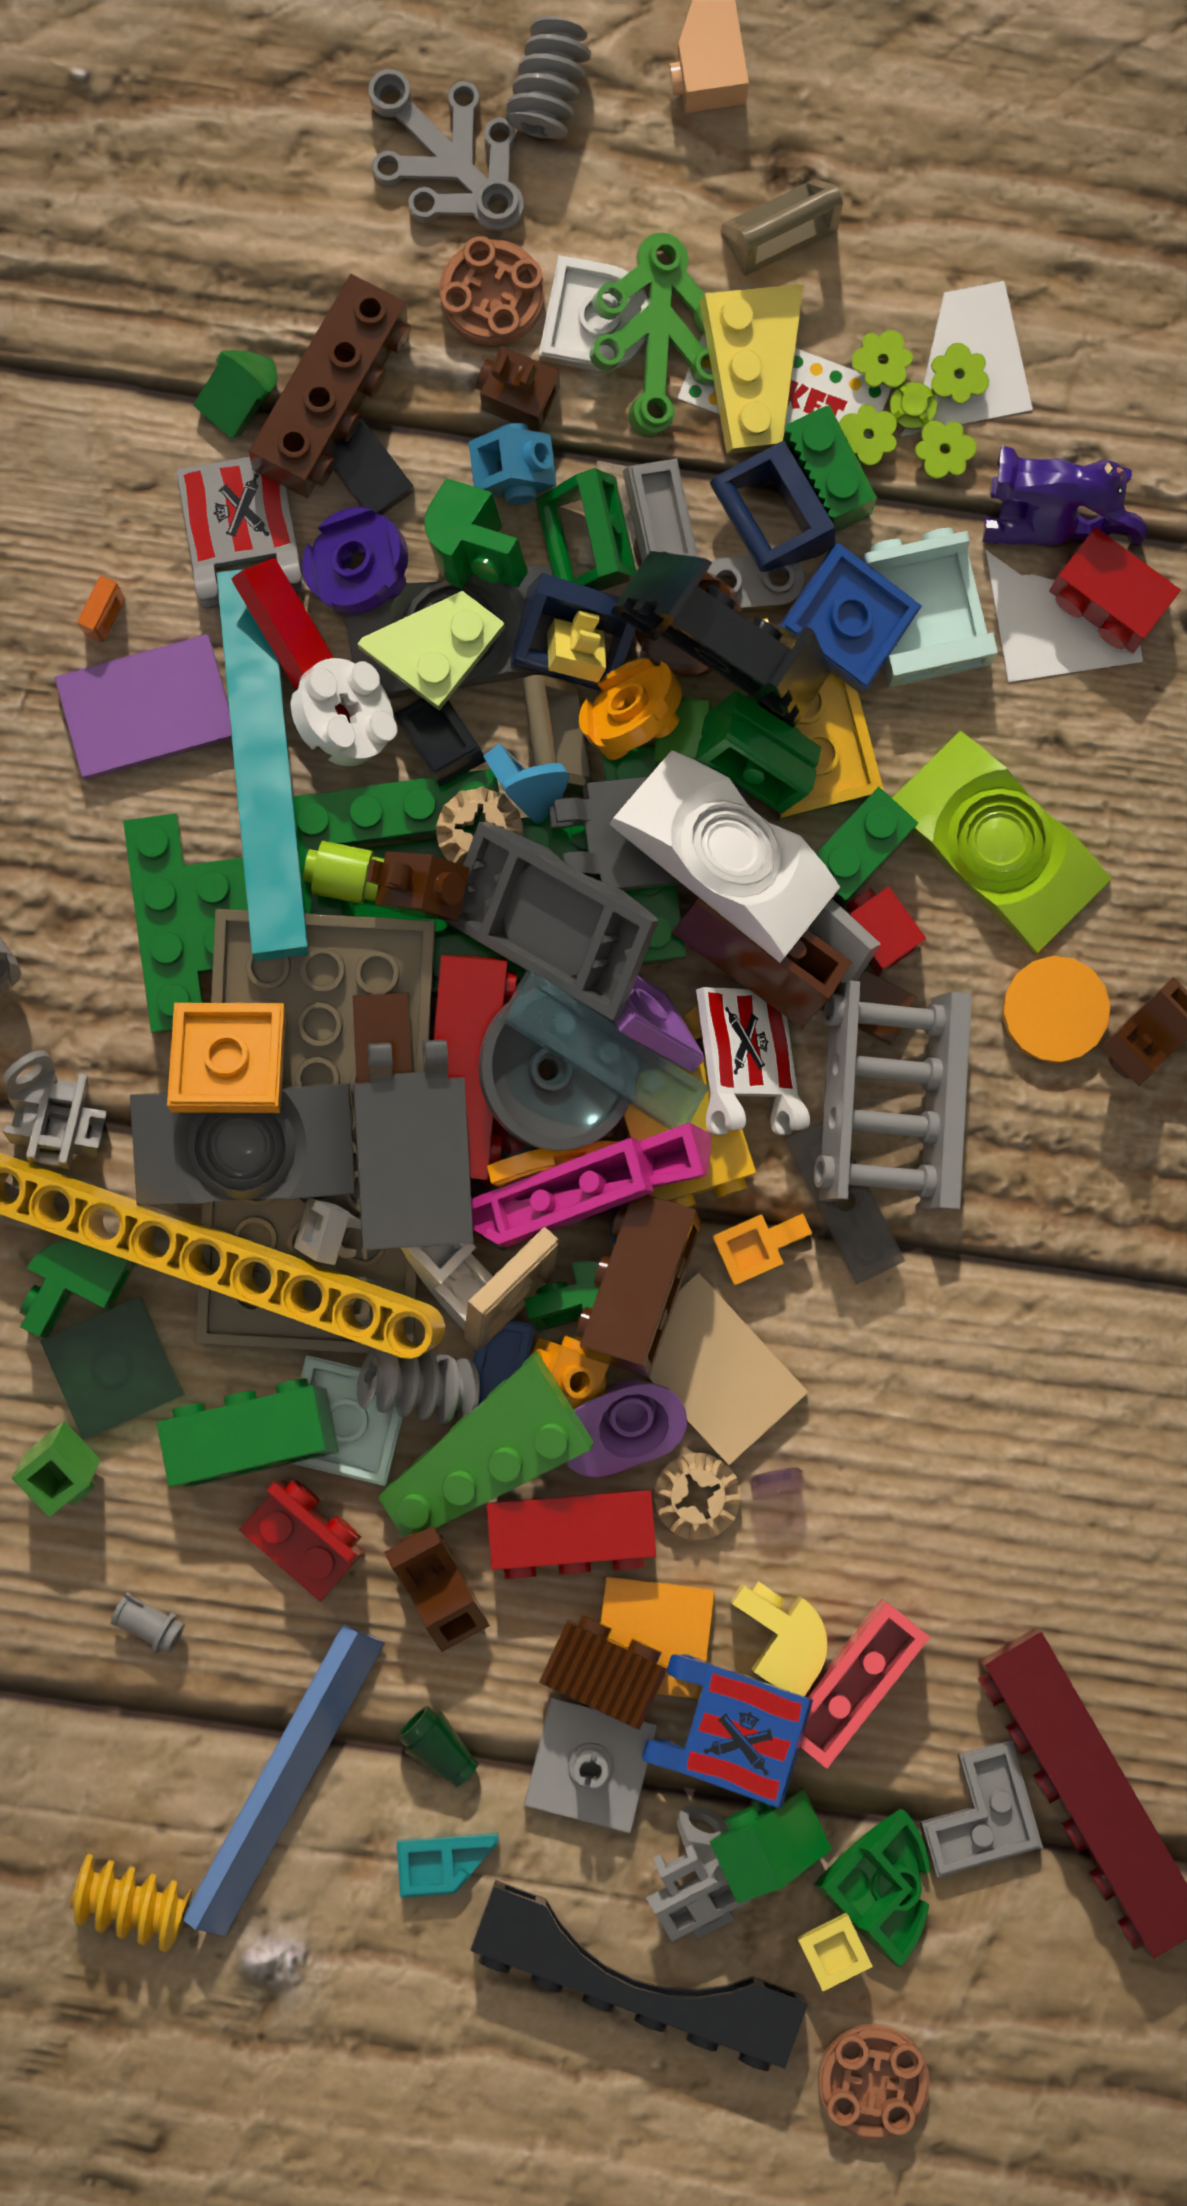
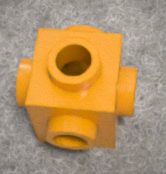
M564 1336L561 1345L538 1338L531 1355L536 1350L538 1351L574 1410L589 1400L604 1395L607 1385L605 1375L609 1367L608 1364L587 1358L579 1346L581 1341L568 1336Z

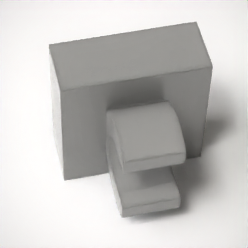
M308 1197L294 1249L316 1262L336 1265L338 1256L353 1258L357 1250L343 1244L342 1240L347 1228L361 1229L360 1219L329 1200Z

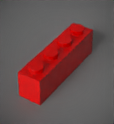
M442 953L434 1040L445 1039L447 1041L448 1077L465 1078L470 1178L487 1180V1166L500 1161L502 1134L492 1133L493 1114L485 1102L479 1081V1052L484 1034L490 1022L503 1007V1004L515 998L517 972L506 971V958Z

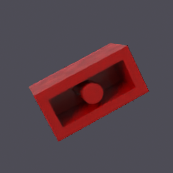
M1097 527L1092 530L1058 574L1049 590L1050 593L1056 596V603L1066 613L1077 618L1083 616L1099 628V635L1108 644L1118 649H1124L1125 647L1133 654L1181 591L1180 588Z

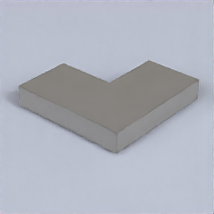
M1009 1738L958 1753L973 1807L920 1821L937 1878L1043 1848L1013 1741Z

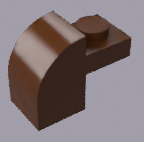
M1175 977L1171 978L1101 1045L1102 1049L1108 1054L1109 1063L1117 1073L1125 1078H1131L1140 1086L1187 1040V990Z
M434 1526L422 1532L406 1536L398 1545L384 1552L392 1570L409 1593L426 1630L441 1652L490 1626L452 1551Z

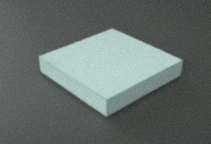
M306 1355L300 1379H308L309 1386L314 1385L327 1389L339 1453L292 1464L387 1486L404 1418L399 1416L396 1411V1399H394L392 1407L386 1413H381L377 1410L376 1395L373 1396L368 1408L362 1409L357 1398V1382L361 1368Z

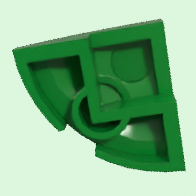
M899 1809L849 1847L817 1879L814 1886L841 1915L847 1912L854 1928L895 1966L902 1967L916 1946L927 1918L929 1904L920 1900L922 1892L920 1872L928 1874L930 1872V1864L919 1830L907 1812Z

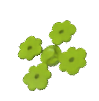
M887 330L880 337L875 333L866 334L862 339V348L857 349L852 356L851 364L853 369L860 374H865L864 380L869 387L876 388L883 383L889 388L897 389L890 400L891 413L887 411L877 413L873 406L866 404L859 408L857 414L849 413L841 418L839 424L854 454H857L858 460L865 466H874L881 461L883 453L893 452L897 441L892 434L895 432L898 423L906 429H919L923 427L921 433L923 441L917 444L915 455L918 459L925 461L924 471L930 478L941 479L948 472L953 476L962 475L966 469L965 461L972 459L976 453V442L972 437L963 435L964 429L959 422L952 421L945 426L939 421H932L937 411L935 395L941 398L951 396L955 403L965 404L969 400L970 395L979 396L983 394L989 386V377L983 371L986 365L985 357L979 353L971 354L970 349L965 344L954 343L947 348L945 356L940 355L933 359L931 369L935 375L931 381V389L918 382L903 384L906 379L905 368L911 365L913 355L910 350L903 348L904 339L902 335L895 330ZM882 358L885 359L887 363L881 364L878 360ZM960 373L963 378L958 379L954 374ZM870 433L872 438L867 439L864 437V434ZM946 448L949 453L944 454L940 449Z

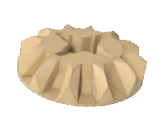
M481 786L477 789L459 791L455 797L443 805L436 825V834L440 850L447 860L460 865L464 864L473 837L472 834L464 832L462 829H456V827L464 828L465 825H473L475 816H478V809H483V816H485L486 822L523 837V826L519 811L504 793H498Z
M689 1453L674 1459L662 1470L655 1485L654 1503L658 1516L670 1531L686 1539L704 1540L718 1536L734 1522L741 1503L740 1486L734 1472L721 1459L705 1453ZM687 1474H690L692 1480L696 1481L700 1487H713L717 1484L720 1489L713 1492L712 1496L706 1499L709 1507L707 1511L710 1515L707 1519H705L703 1512H699L694 1505L687 1508L682 1506L678 1509L675 1504L682 1502V1498L689 1494L687 1487L689 1483L685 1477Z

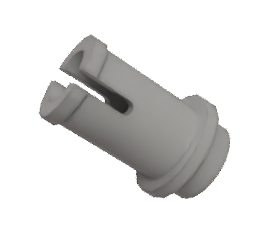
M129 1592L120 1600L110 1621L112 1625L119 1626L152 1644L151 1651L155 1653L163 1650L169 1654L179 1641L185 1624L177 1620L178 1614L171 1612L169 1615H166L133 1597Z

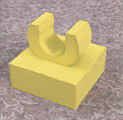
M579 610L573 622L554 618L547 632L549 671L599 683L606 670L604 631L595 629L599 622V615Z
M847 1912L797 1937L822 1991L873 1967Z

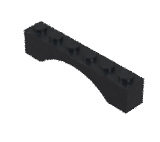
M496 1879L470 1950L480 1954L478 1962L490 1969L509 1973L512 1966L532 1974L530 1982L543 1989L561 1993L563 1986L584 1993L582 2001L589 2006L602 2011L613 2012L616 2005L636 2013L634 2021L640 2025L659 2032H665L667 2025L688 2032L686 2040L693 2045L717 2052L719 2045L740 2052L738 2056L739 2061L763 2071H769L771 2064L783 2069L786 2068L808 2005L804 1995L754 1976L727 1985L699 1989L662 1987L635 1980L605 1965L584 1949L559 1921L546 1898Z

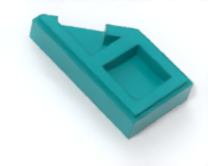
M499 1832L397 1840L400 1898L456 1894L474 1870L499 1843Z

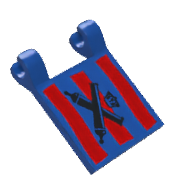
M688 1654L672 1655L667 1667L668 1675L701 1685L703 1688L685 1748L664 1739L647 1740L642 1752V1759L647 1763L678 1771L771 1806L782 1808L814 1699L718 1667Z

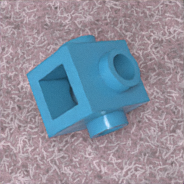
M512 423L500 426L496 430L468 442L474 487L490 491L493 496L505 498L506 504L523 505L531 503L537 499V493L557 486L550 434L530 431L526 424Z

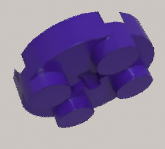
M352 507L329 516L318 527L321 534L316 538L313 547L308 543L303 553L302 571L308 588L334 613L339 615L358 614L380 606L387 599L399 596L406 585L404 574L408 565V547L401 531L387 517L376 514L372 509ZM360 551L365 557L363 563L354 570L350 568L345 569V565L353 560L352 553Z

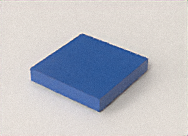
M837 542L831 547L777 629L788 640L806 626L814 630L831 672L861 694L868 689L922 605Z

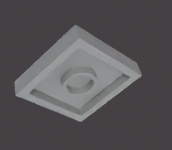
M551 1696L524 1806L630 1833L648 1764L642 1759V1752L646 1741L654 1740L657 1723L644 1720L640 1730L590 1706Z

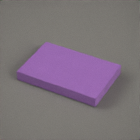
M209 634L55 676L80 772L85 781L232 740L229 703Z

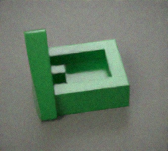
M224 350L218 355L216 359L218 365L193 406L233 439L242 436L262 402L272 392L277 382V370L274 362L267 357L247 351Z

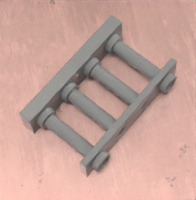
M847 981L838 984L831 997L824 1004L823 1009L824 1023L829 1026L822 1152L814 1166V1183L819 1188V1201L831 1202L848 1199L849 1185L916 1191L917 1196L920 1197V1210L941 1212L960 1209L972 994L948 992L931 997V1004L927 1009L859 1002V981ZM858 1023L925 1030L926 1035L929 1036L928 1058L924 1062L857 1056ZM855 1077L922 1084V1087L926 1090L925 1111L921 1116L855 1110L853 1109ZM852 1131L919 1137L920 1142L923 1143L922 1165L917 1170L851 1164Z

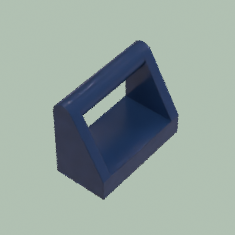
M785 441L730 468L710 481L711 488L760 572H767L816 558L828 552L835 545V526ZM772 480L801 529L802 534L771 549L737 489Z
M541 573L527 590L511 656V664L603 692L597 685V682L549 671L548 653L530 648L541 613L569 622H573L579 610L599 615V622L595 629L603 630L604 633L613 635L607 657L606 670L600 681L607 674L624 665L636 629L611 612L620 597Z

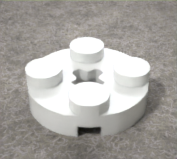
M330 658L315 664L299 679L301 680L299 688L292 694L291 713L294 724L301 738L312 750L319 746L324 752L332 755L328 761L340 766L363 764L381 752L385 745L396 736L397 724L393 717L390 700L380 684L377 670L371 664L364 661L355 664L346 659ZM338 704H342L348 710L350 723L345 715L337 714L335 707Z

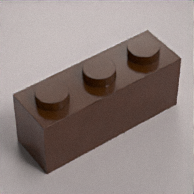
M698 896L671 933L801 1028L828 1001L852 964V961L809 930L804 932L785 958L778 962Z
M650 1195L630 1201L628 1206L622 1204L619 1207L612 1228V1236L617 1237L611 1257L605 1255L602 1257L594 1279V1286L599 1288L593 1308H584L577 1326L576 1338L581 1340L579 1346L587 1358L640 1375L650 1376L702 1225L696 1209Z

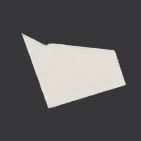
M1000 281L944 292L923 384L931 389V381L935 375L931 369L933 359L940 355L945 356V352L951 344L962 343L970 349L971 354L979 353L985 357L986 365L983 371L989 377V386L979 396L970 395L969 400L965 404L955 403L951 396L941 398L935 395L937 411L932 421H939L945 426L952 421L965 424L1033 410L1005 282ZM960 373L954 374L958 379L963 378ZM923 427L919 429L905 428L901 436L920 433Z
M986 550L1008 682L1143 662L1141 646L1137 648L1134 654L1125 647L1124 649L1115 648L1099 635V628L1083 616L1077 618L1061 609L1056 603V596L1049 592L1055 580L1035 574L1021 575Z

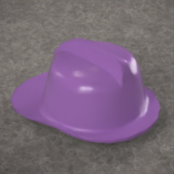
M638 1379L620 1380L610 1385L605 1390L604 1395L593 1398L574 1410L594 1442L590 1451L566 1462V1464L580 1475L598 1478L613 1475L641 1463L657 1459L671 1452L682 1440L687 1428L686 1409L679 1396L667 1387Z

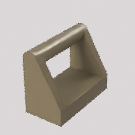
M813 179L723 223L721 232L744 276H747L837 232L843 199L835 185Z
M532 675L523 678L534 766L562 763L569 773L568 784L563 796L583 793V787L587 783H591L585 738L578 721L580 705L577 685L544 675Z

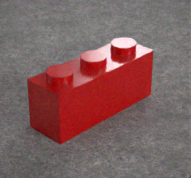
M650 1489L487 1503L491 1569H503L504 1579L536 1577V1566L558 1565L559 1575L591 1572V1562L612 1560L613 1570L646 1568V1557H656Z

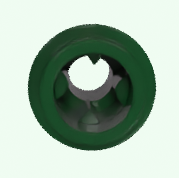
M429 1706L419 1710L404 1725L397 1736L405 1745L403 1752L445 1780L450 1781L455 1787L462 1785L479 1765L443 1712L435 1713Z

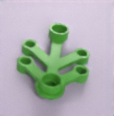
M655 233L648 236L638 248L636 255L637 266L617 283L611 282L602 285L593 297L595 312L604 319H614L625 309L629 298L650 284L649 305L615 333L604 334L598 337L589 351L590 360L595 367L601 370H611L622 360L624 353L647 335L643 394L632 403L628 413L629 423L633 430L647 438L657 437L662 434L674 419L673 404L665 395L669 341L690 365L691 375L695 381L702 385L714 383L713 375L705 373L701 368V360L710 361L708 349L701 345L671 307V294L673 290L693 312V320L697 329L705 334L699 302L704 293L686 272L689 258L685 246L678 238L667 233ZM656 252H665L671 258V265L660 263ZM603 294L613 295L617 299L618 307L609 308L603 302ZM599 346H610L615 354L614 359H605L600 354ZM654 403L659 406L662 411V418L652 417L647 411V404Z

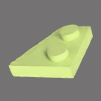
M461 591L362 637L357 645L367 656L440 711L505 629V623L464 591Z

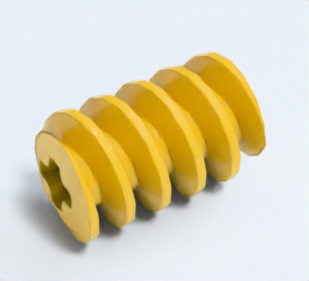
M88 1853L77 1877L71 1897L70 1909L74 1907V1923L80 1927L84 1926L89 1918L95 1914V1929L99 1933H104L112 1922L116 1920V1935L118 1939H126L132 1930L137 1927L138 1944L141 1946L148 1945L155 1934L158 1933L160 1952L167 1953L177 1941L184 1924L182 1919L189 1907L193 1887L183 1899L178 1898V1880L172 1879L162 1893L158 1892L157 1874L152 1872L141 1886L136 1885V1868L132 1866L127 1869L120 1880L116 1879L115 1863L110 1859L101 1871L97 1873L94 1872L93 1854Z

